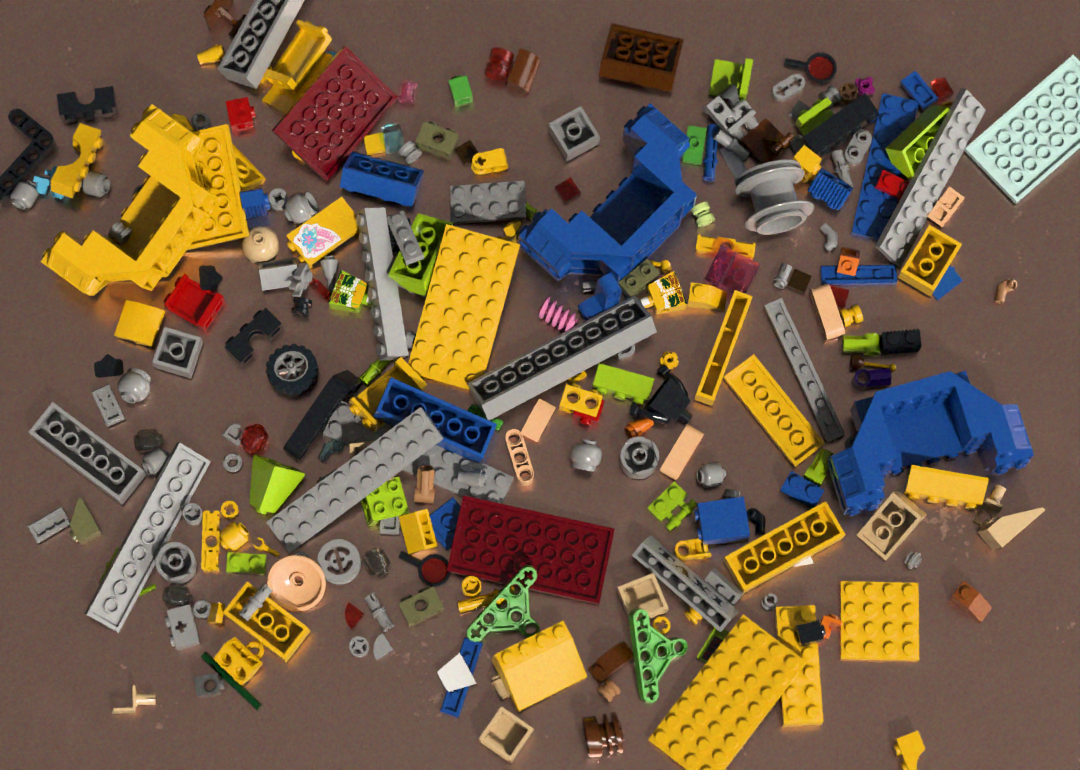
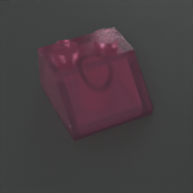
M721 245L704 279L731 293H734L736 290L746 294L760 264Z

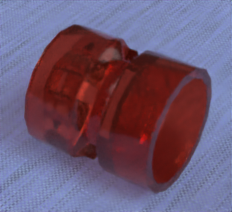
M492 48L488 58L490 62L486 64L484 75L496 81H507L510 72L508 67L512 65L514 54L503 48Z

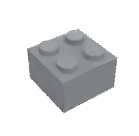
M581 106L548 123V132L566 161L597 146L600 142L599 134Z
M164 327L152 363L156 369L191 379L203 341L201 337Z

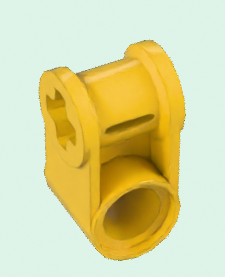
M497 148L475 154L472 158V171L477 175L508 169L505 150Z
M698 538L680 541L673 550V555L680 561L712 557L711 553H709L708 544L703 545L702 540ZM685 547L687 554L681 555L678 552V548Z

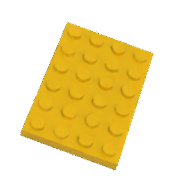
M224 124L194 131L196 135L204 140L197 157L204 187L218 198L210 208V218L187 250L249 237L246 215L241 203V188L229 125Z

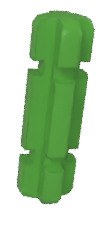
M470 405L468 412L486 419L478 406ZM499 418L489 420L497 424L496 430H500L503 425L502 420Z

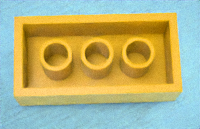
M246 582L223 611L224 616L287 663L308 636L310 629L268 597L262 603L263 606L258 608L247 621L238 612L242 610L250 600L249 597H253L258 589L249 582Z

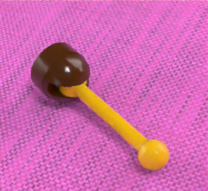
M854 354L850 358L849 367L851 370H860L863 366L889 368L890 371L896 370L895 364L885 365L865 362L861 356Z

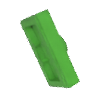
M688 125L687 136L689 137L690 147L684 153L682 163L701 165L707 128Z

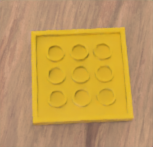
M840 581V621H842L840 627V659L919 661L918 583Z

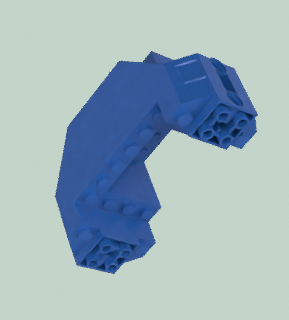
M651 103L647 107H641L637 112L638 116L634 120L630 119L624 125L623 142L628 146L627 152L634 158L632 174L620 181L618 184L620 187L616 191L612 190L606 196L607 200L603 204L599 203L593 209L594 213L590 217L581 210L578 214L574 213L569 218L568 224L552 208L549 211L545 209L542 213L539 211L533 217V222L529 226L525 225L520 230V248L556 281L561 280L570 273L602 276L612 273L619 284V281L649 258L681 225V219L695 206L697 194L682 181L680 159L690 147L689 137Z
M949 371L876 391L872 397L855 401L850 409L857 430L850 448L828 457L827 465L843 515L849 514V516H854L863 509L872 511L879 508L878 505L885 498L883 492L885 487L883 478H885V475L890 473L893 475L901 474L904 472V469L910 468L911 465L921 467L925 463L934 465L941 462L940 459L947 458L952 460L959 457L958 454L966 453V455L977 452L978 449L984 469L990 470L991 474L996 472L997 475L1008 472V469L1015 467V470L1026 467L1034 453L1017 404L1002 405L972 386L966 371L955 374Z

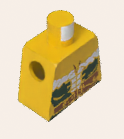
M675 271L647 286L648 295L639 298V301L645 308L653 306L656 314L684 310L687 307V302Z

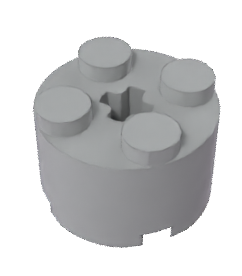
M633 437L621 449L619 459L621 469L629 478H647L656 470L659 451L655 443L645 437ZM636 455L643 457L642 461L636 459Z
M171 542L164 545L155 560L159 574L170 584H183L195 576L197 569L196 557L192 550L182 543ZM175 560H178L179 562H181V563L178 564L177 567H175V566L173 565V564H175V562H174Z

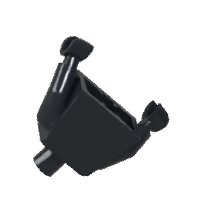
M662 365L657 369V374L666 377V380H664L643 409H640L637 404L632 403L629 408L630 414L634 417L640 415L643 418L662 424L673 423L679 418L687 424L693 417L686 410L690 403L688 392L682 381L673 373H670V369L666 365Z

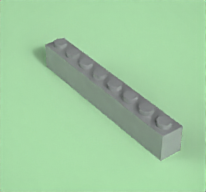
M385 207L364 208L357 213L356 223L359 226L360 232L359 242L362 244V260L365 264V279L368 283V298L371 302V317L374 321L373 332L377 340L376 351L380 361L398 360L400 357L408 356L397 282L388 275L394 260Z

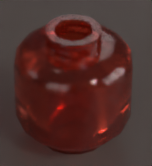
M248 425L244 429L240 443L245 451L255 454L264 449L268 440V433L262 425Z

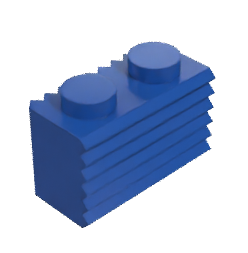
M822 168L818 171L807 190L811 192L810 195L815 199L827 202L826 205L829 208L840 210L854 188Z
M262 188L240 192L242 208L245 211L247 220L268 215L267 210H271L269 198Z
M791 471L780 491L812 509L816 507L824 493V488L817 487L814 483Z

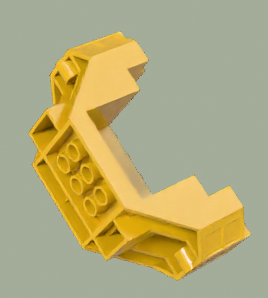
M153 104L145 108L142 113V119L133 125L132 133L130 134L132 139L149 150L148 153H144L140 158L138 167L150 176L144 180V186L141 191L136 192L133 196L131 205L126 207L121 213L122 218L119 221L123 223L124 227L132 229V234L128 241L120 245L115 238L112 239L94 230L89 232L84 240L74 234L63 230L54 237L53 245L51 248H47L42 255L43 259L41 262L89 296H94L109 282L132 280L141 288L152 291L161 278L168 277L210 218V208L218 198L204 187L197 159L204 140Z

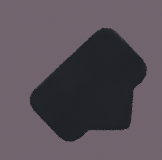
M214 266L199 267L200 288L202 290L217 289V284L222 279V276L216 272Z
M107 354L101 361L94 363L95 376L122 375L124 372L123 361Z

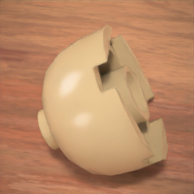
M263 225L253 226L248 229L249 237L243 238L241 243L243 254L256 264L272 261L271 259L277 256L280 248L276 233L271 228Z

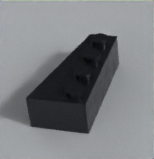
M864 93L803 138L815 154L824 157L831 151L830 148L835 145H841L847 140L848 136L851 134L855 135L862 130L863 126L872 123L880 115L867 94Z

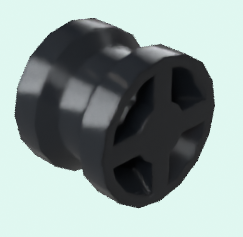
M294 297V307L291 308V313L301 317H309V307L312 306V301L304 297Z

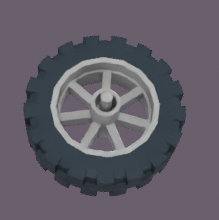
M283 345V348H277L275 353L269 356V361L266 363V373L269 382L281 394L287 393L290 396L296 393L297 395L302 394V391H308L310 386L315 384V379L318 378L319 369L316 358L312 351L306 349L303 345ZM306 364V369H299V367ZM282 365L286 367V369L279 370ZM286 373H287V375H286L285 378H282V377L280 376V375H282V374H286Z

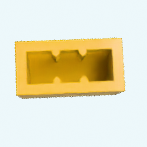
M428 509L399 516L408 554L437 547Z

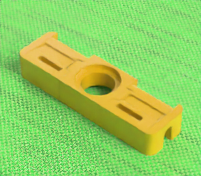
M701 234L697 236L695 248L697 253L747 261L753 260L756 246L754 242L751 245V243L736 242V239L700 237ZM728 243L731 249L728 252H723L720 249V245Z
M220 511L203 512L201 568L204 572L219 571L221 536L219 531L220 516L218 515H221ZM209 536L216 537L217 542L214 546L206 544V539Z

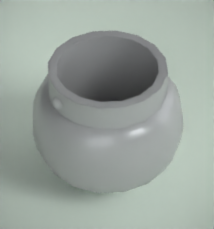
M308 191L292 194L286 200L284 208L287 219L300 225L319 212L315 198Z
M129 368L127 373L122 375L118 381V391L121 398L128 403L143 401L149 395L151 377L143 370Z
M581 439V442H576L571 447V467L595 472L596 466L601 462L602 450L596 445V441Z

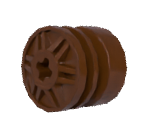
M616 712L611 713V722H608L607 715L603 714L601 724L598 723L596 716L582 718L589 759L602 757L603 747H607L608 753L613 755L614 745L618 754L623 753V731Z

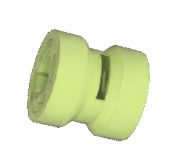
M708 202L699 203L691 209L692 214L696 216L698 227L706 226L715 220L714 215L709 211L710 206Z

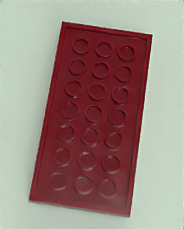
M463 495L446 572L474 576L478 579L506 585L521 567L531 565L537 572V579L528 590L599 605L615 528ZM524 571L525 577L522 580L518 577L517 580L525 586L524 580L527 577L532 578V571ZM512 584V585H514L515 587H519V588H520V586H519L518 584Z

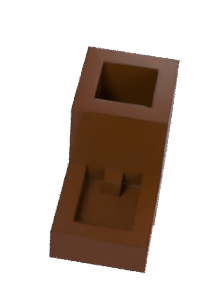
M622 641L599 657L588 670L598 683L601 684L614 672L634 658L633 652L625 641Z

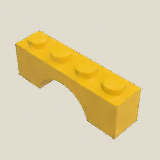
M79 123L73 135V149L80 156L70 165L57 167L51 179V192L73 198L75 192H79L82 185L81 180L83 177L86 178L89 171L88 166L94 162L95 152L103 144L100 129Z
M915 731L894 740L895 744L892 745L896 756L899 755L902 761L900 763L901 770H917V760L925 750L919 732Z

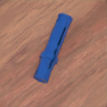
M716 124L707 125L705 158H703V180L705 181L715 180V168L718 164V159H716L718 141L714 140L713 137L719 129V126Z

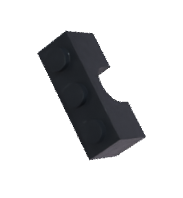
M113 86L94 89L95 98L89 104L79 103L76 92L57 94L59 116L62 122L72 123L77 119L92 120L97 116L111 117L117 114V102Z
M267 308L263 311L259 310L255 313L253 320L249 324L245 323L235 337L232 336L226 341L224 348L243 367L255 355L254 349L249 345L250 339L254 335H263L270 341L283 329L282 323Z

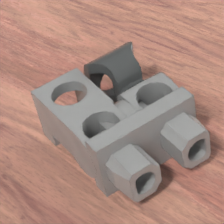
M731 84L702 109L711 116L724 133L740 141L746 135L740 128L743 124L751 131L759 123L754 117L756 112L751 109L745 99H738L737 87ZM721 98L730 100L728 103L731 104V109H729V107Z

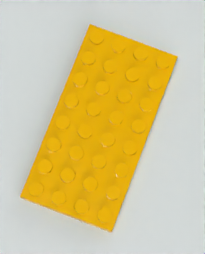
M446 224L408 365L419 376L469 390L467 383L486 373L520 244Z
M743 614L648 740L686 770H725L807 662Z

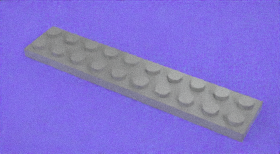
M960 89L875 245L897 267H901L928 218L927 215L937 202L986 111L967 89Z
M342 401L329 419L323 436L350 447L349 444L352 442L377 440L394 426L386 423L374 433L363 425L362 419L358 415L355 416L350 411L348 403ZM437 445L433 446L402 470L417 477L418 466L423 464L435 467L434 485L461 497L464 495L503 504L514 480L513 476L481 462L471 461ZM482 470L487 472L485 488L477 489L463 483H458L459 471Z
M420 407L266 523L287 552L291 553L442 441L444 437L422 407Z
M180 442L176 443L84 613L85 615L119 633L156 564L155 560L160 549L167 544L183 514V508L193 496L211 462L210 460Z

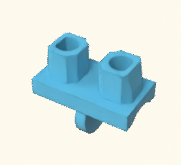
M53 166L52 171L45 170L44 175H48L50 178L40 175L34 176L33 182H36L35 188L38 193L47 194L48 186H51V179L57 166ZM53 192L52 197L64 199V195Z

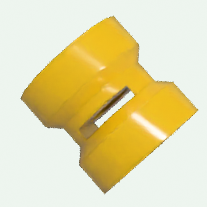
M858 304L851 305L848 309L842 308L838 310L844 327H848L854 322H863L862 312Z
M469 576L462 582V592L467 598L480 595L481 582L477 577Z

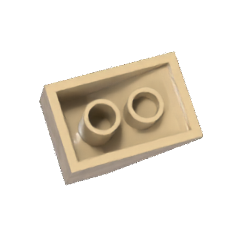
M897 489L859 531L857 536L886 561L927 514Z
M1041 507L996 519L994 517L990 520L987 519L980 525L981 529L977 533L991 550L1002 548L1043 513L1045 509Z

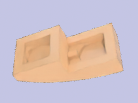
M949 187L927 217L943 227L965 197Z
M539 398L521 434L538 442L556 406Z

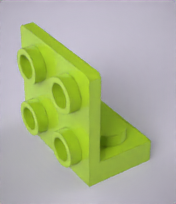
M746 58L745 64L716 59L709 95L718 96L728 86L734 84L737 87L738 99L746 100L753 59Z
M399 477L386 481L361 500L368 527L376 525L379 520L409 513Z

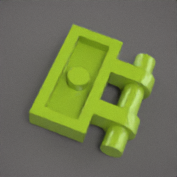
M674 481L647 507V510L660 523L667 518L669 522L665 527L671 531L674 527H678L681 524L680 521L687 514L690 515L693 512V508L697 506V503L693 499L688 504L685 503L683 500L688 494ZM679 506L681 510L674 516L671 512Z

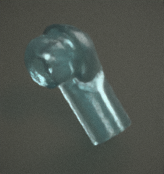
M337 439L326 442L318 459L327 462L331 453L341 451L344 448V443Z

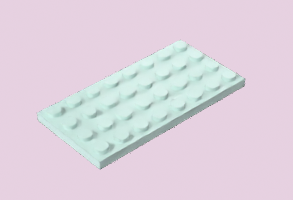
M1074 55L1068 58L964 150L1015 204L1080 149V61Z

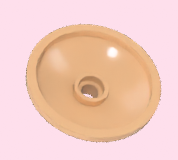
M288 555L279 559L272 566L268 574L267 586L273 590L270 595L278 605L291 611H304L314 607L322 599L326 589V579L321 567L311 558L303 555ZM300 576L302 580L298 581L295 577Z

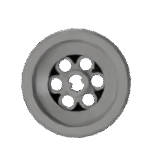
M776 160L763 163L744 171L735 179L736 195L752 198L756 212L745 221L744 226L746 229L763 235L782 233L804 223L813 212V203L798 200L794 185L800 182L805 175L798 161Z

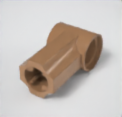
M428 464L418 466L414 502L434 504L435 467Z

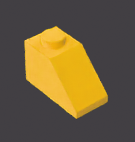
M691 282L687 307L725 312L727 292L711 285Z

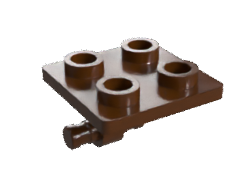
M215 0L204 11L207 26L213 31L220 20L223 19L232 25L233 28L228 35L234 39L246 15L243 14L241 19L235 20L227 13L234 3L233 0Z
M764 119L741 139V143L762 163L774 161L791 146L790 140L794 136L790 132L784 136L770 121Z

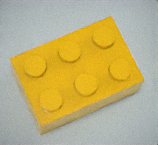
M929 225L898 278L931 297L962 244Z

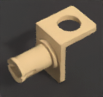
M995 484L990 498H985L979 508L974 523L978 525L983 523L980 517L983 512H988L991 518H997L999 512L1004 507L1000 502L1006 488Z
M132 684V708H113L112 714L135 713L137 705H155V692L137 693L136 685Z

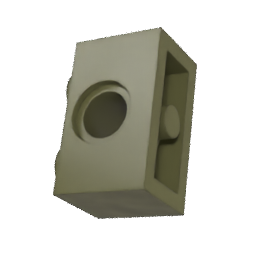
M424 121L415 141L416 147L451 160L454 149H456L459 141V134L451 128H441L435 122L429 121L427 123ZM436 136H441L443 140L440 142H435L433 138Z
M646 259L619 281V286L622 289L621 293L627 299L633 296L637 297L647 289L649 284L659 279L660 272Z
M426 586L418 591L419 594L413 597L408 595L401 599L399 608L409 627L444 610V606L434 586L431 588ZM418 601H424L426 607L419 610L415 607V604Z

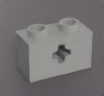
M190 604L167 610L168 616H165L167 628L171 627L172 635H169L172 647L175 646L179 651L201 645ZM180 624H183L185 626L184 632H180V630H178L180 628Z

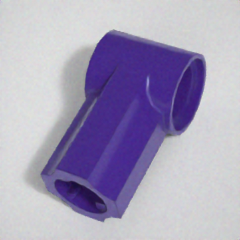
M890 369L858 370L852 378V385L857 390L890 386L892 384ZM857 376H863L866 383H860Z

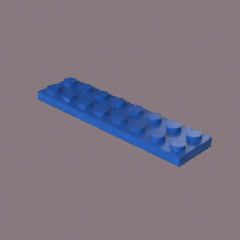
M882 93L878 109L880 116L876 119L851 235L878 241L896 208L898 199L875 189V185L882 170L900 178L903 177V173L891 164L885 148L915 121L918 103L915 100Z

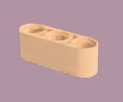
M824 284L810 288L811 300L824 338L829 340L845 335L844 326L830 285Z
M687 424L664 461L660 472L677 480L704 433Z
M511 429L505 436L508 454L517 482L522 486H528L533 482L534 471L521 432ZM511 436H517L519 441L511 443L508 439ZM516 454H523L525 459L519 462L514 459V456ZM522 472H528L530 474V478L524 480L520 477V474Z

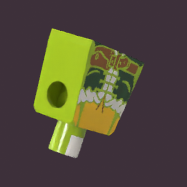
M340 270L329 301V308L360 313L363 304L371 307L367 294L368 284Z

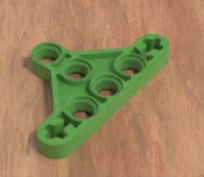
M525 565L521 567L469 624L466 632L471 641L478 642L488 632L519 630L528 638L539 633V624L529 613L528 588L537 579V572L533 566ZM531 570L532 578L527 577L524 580L526 585L523 586L517 578L519 577L522 580L525 577L524 571L529 572ZM512 584L520 586V591L517 594H512L509 591ZM498 599H506V607L498 608L496 606ZM512 612H521V619L518 621L512 620ZM486 613H492L494 620L486 623L483 620V616ZM480 621V622L482 623V625H483V626L479 629V634H480V635L477 636V635L475 634L474 636H472V631H471V629H475V630L478 629V627L480 626V624L477 623V622ZM530 623L536 626L535 632L531 634L525 631L526 625Z
M634 608L629 614V625L638 692L641 700L653 703L659 696L658 681L673 658L686 653L688 645L684 639L678 637L667 639L650 626L647 611ZM639 614H641V618H639V621L636 620V617H638ZM641 631H643L645 633V638L643 641L639 642L638 634ZM680 641L681 649L678 652H676L674 650V645L676 642ZM660 646L664 647V654L662 656L657 654ZM646 650L647 658L644 661H642L640 658V654L642 651ZM646 669H648L650 671V676L648 679L644 680L643 672ZM649 690H651L652 693L649 694V697L646 696V694L649 693Z

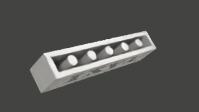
M652 535L646 538L632 554L635 559L650 572L654 573L657 578L718 631L721 632L738 614L739 611Z

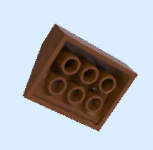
M611 23L598 76L672 92L684 39Z

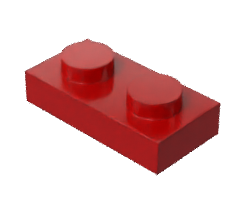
M882 170L875 189L900 200L910 182Z

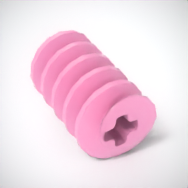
M548 296L538 310L540 312L539 318L542 319L546 316L545 322L549 323L552 321V327L559 324V331L565 329L564 332L574 328L580 317L576 320L575 312L568 315L569 308L562 311L563 304L556 307L557 300L550 303L551 296Z

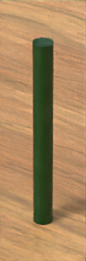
M207 652L202 654L201 658L256 710L262 707V704L235 681Z

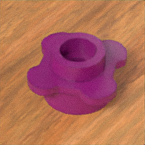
M868 76L866 79L857 78L855 80L859 96L864 93L868 95L875 92V88L872 85V77Z

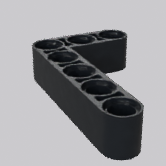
M17 108L10 111L8 115L12 127L31 143L0 176V208L11 199L10 194L16 184L28 180L56 148L53 135L23 110ZM16 117H23L20 122H14ZM31 128L37 129L33 134L28 133ZM44 140H51L50 144L42 145ZM38 154L37 158L30 159V155ZM20 167H25L23 173H17V170ZM7 181L13 182L10 187L4 186Z
M349 370L332 376L283 449L296 460H301L342 400L354 395L361 387L363 381Z

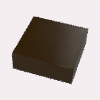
M471 140L454 149L464 166L470 164L473 156L479 153Z
M794 268L787 287L804 294L812 276Z

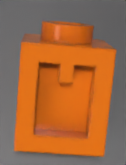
M841 247L837 272L855 276L860 251Z
M832 614L822 617L820 625L823 624L826 631L824 640L830 636L832 628L829 625L841 627L842 621L839 620V617Z

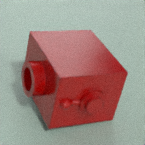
M248 97L225 101L232 132L254 128L252 118L256 117L254 106L249 104Z

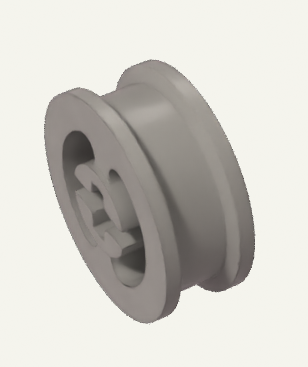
M336 539L327 542L320 549L317 564L323 570L325 579L328 582L343 585L357 577L361 568V559L357 548L352 543ZM335 550H345L350 553L345 555L343 552H338L344 571L352 563L350 570L344 574L336 575L329 571V569H333L335 572H340L335 553L331 555L329 561H326L327 556Z

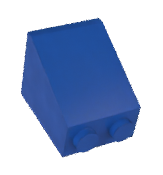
M744 496L697 503L694 515L695 520L700 523V528H697L698 539L702 540L703 545L749 541L750 531Z

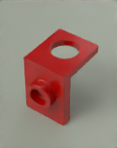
M605 400L601 401L597 417L574 411L573 419L579 420V423L590 426V424L597 426Z

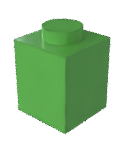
M457 75L448 80L455 107L473 102V95L467 75Z

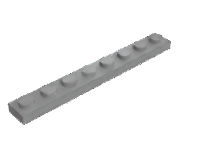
M782 298L764 305V309L826 442L830 443L844 437L845 432Z

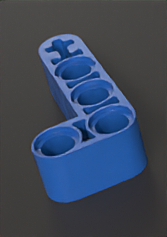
M609 273L601 277L597 281L594 296L577 306L585 321L619 304L622 289L613 274Z

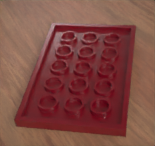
M343 46L271 131L324 181H328L398 96L346 46Z

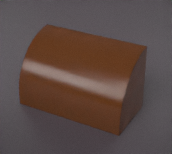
M520 48L508 79V88L529 95L541 62L540 58Z

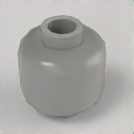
M89 171L86 178L83 177L81 180V187L87 195L102 197L110 189V180L106 174L101 172Z
M28 180L18 182L10 194L12 204L22 210L31 208L39 195L35 188L36 185Z
M160 448L151 450L143 456L141 465L148 475L159 476L170 454Z
M717 461L702 463L699 469L696 470V478L698 483L705 488L720 486L723 483V479L726 478V470Z

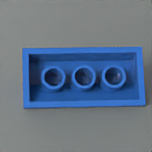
M352 151L343 167L339 187L347 191L363 193L365 196H375L384 201L397 202L403 206H413L424 170Z

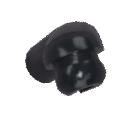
M756 508L748 509L746 512L747 517L756 525L755 534L765 535V516Z

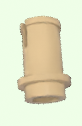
M497 675L491 678V685H494L500 701L510 697L500 676Z

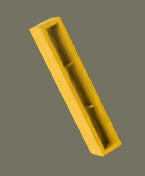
M734 291L694 400L713 406L753 296Z

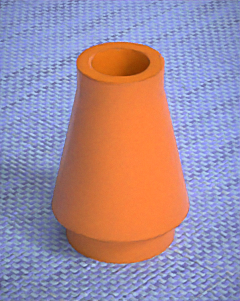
M640 418L627 423L624 430L629 439L639 437L653 426L654 422L653 420Z

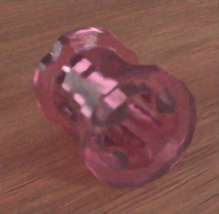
M410 81L401 82L402 91L401 95L398 96V101L403 104H414L413 96L418 85Z

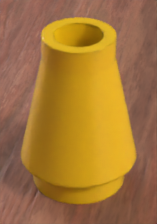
M215 44L197 53L200 64L221 62L226 53L222 44Z

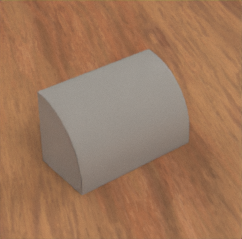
M296 257L258 263L262 291L289 287L295 281L293 275L298 268Z

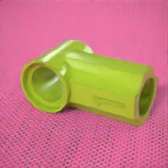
M868 333L863 336H843V353H863L867 356L880 355V334Z
M821 448L812 465H809L805 472L804 479L820 487L827 475L828 457L834 454L827 449Z

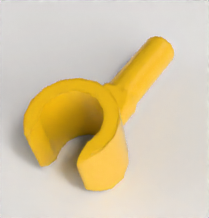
M649 260L654 266L661 267V273H671L669 261L656 262Z
M257 538L262 542V545L257 547L253 544L256 550H265L279 557V552L267 546L262 538Z

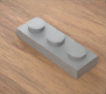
M404 211L387 216V223L406 265L424 259L422 250Z

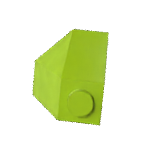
M254 455L249 504L255 507V511L258 513H276L304 478L305 473L295 467L276 462V460Z

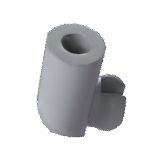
M825 223L820 228L827 236V242L824 243V247L828 251H832L838 244V235Z

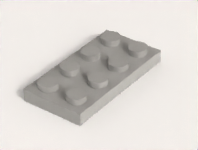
M525 181L450 186V222L453 224L526 219Z

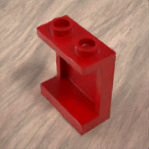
M184 273L182 277L176 280L172 293L169 292L166 295L164 306L166 310L205 332L225 302L224 296L218 292L215 294L210 290H202L200 284L190 279Z

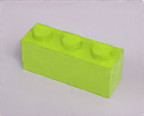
M599 363L592 389L600 392L601 395L608 393L614 395L616 399L625 400L626 398L633 400L632 402L637 405H643L649 401L655 378Z

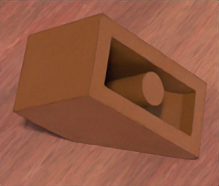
M965 581L959 585L949 599L979 623L982 622L992 608L980 592Z

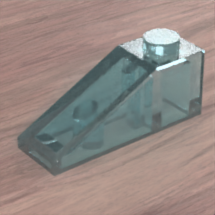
M388 123L381 127L386 154L398 152L404 145L400 124Z

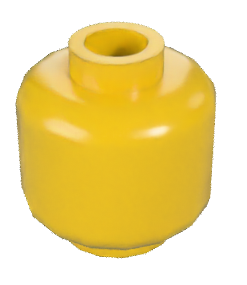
M231 522L221 530L220 543L225 549L230 548L236 551L248 541L249 531L241 522Z

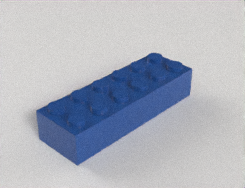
M394 378L389 379L373 418L396 426L422 407L444 437L442 441L436 444L437 446L480 463L497 426L496 423Z

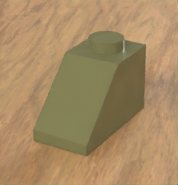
M82 498L77 499L70 523L72 531L69 533L74 542L79 541L81 545H84L102 533Z

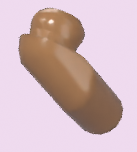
M1009 278L998 284L995 302L1005 303L1006 293L1016 289L1018 285L1015 279Z

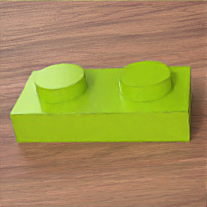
M228 552L226 572L266 575L267 555Z

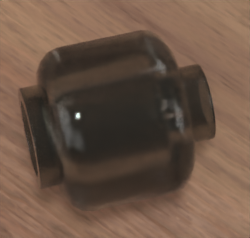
M155 428L139 430L137 435H134L136 451L139 450L141 454H147L163 445V436L158 434Z
M374 547L363 554L364 557L361 562L369 575L377 574L380 577L388 572L387 567L390 565V560L383 549Z
M176 583L165 586L162 595V601H164L165 606L172 609L189 605L192 599V594H189V588Z

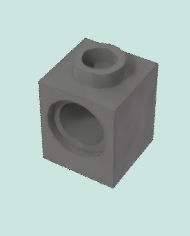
M218 673L194 676L198 698L222 695L221 689H225L223 677L219 678ZM214 681L215 687L212 690H206V682Z

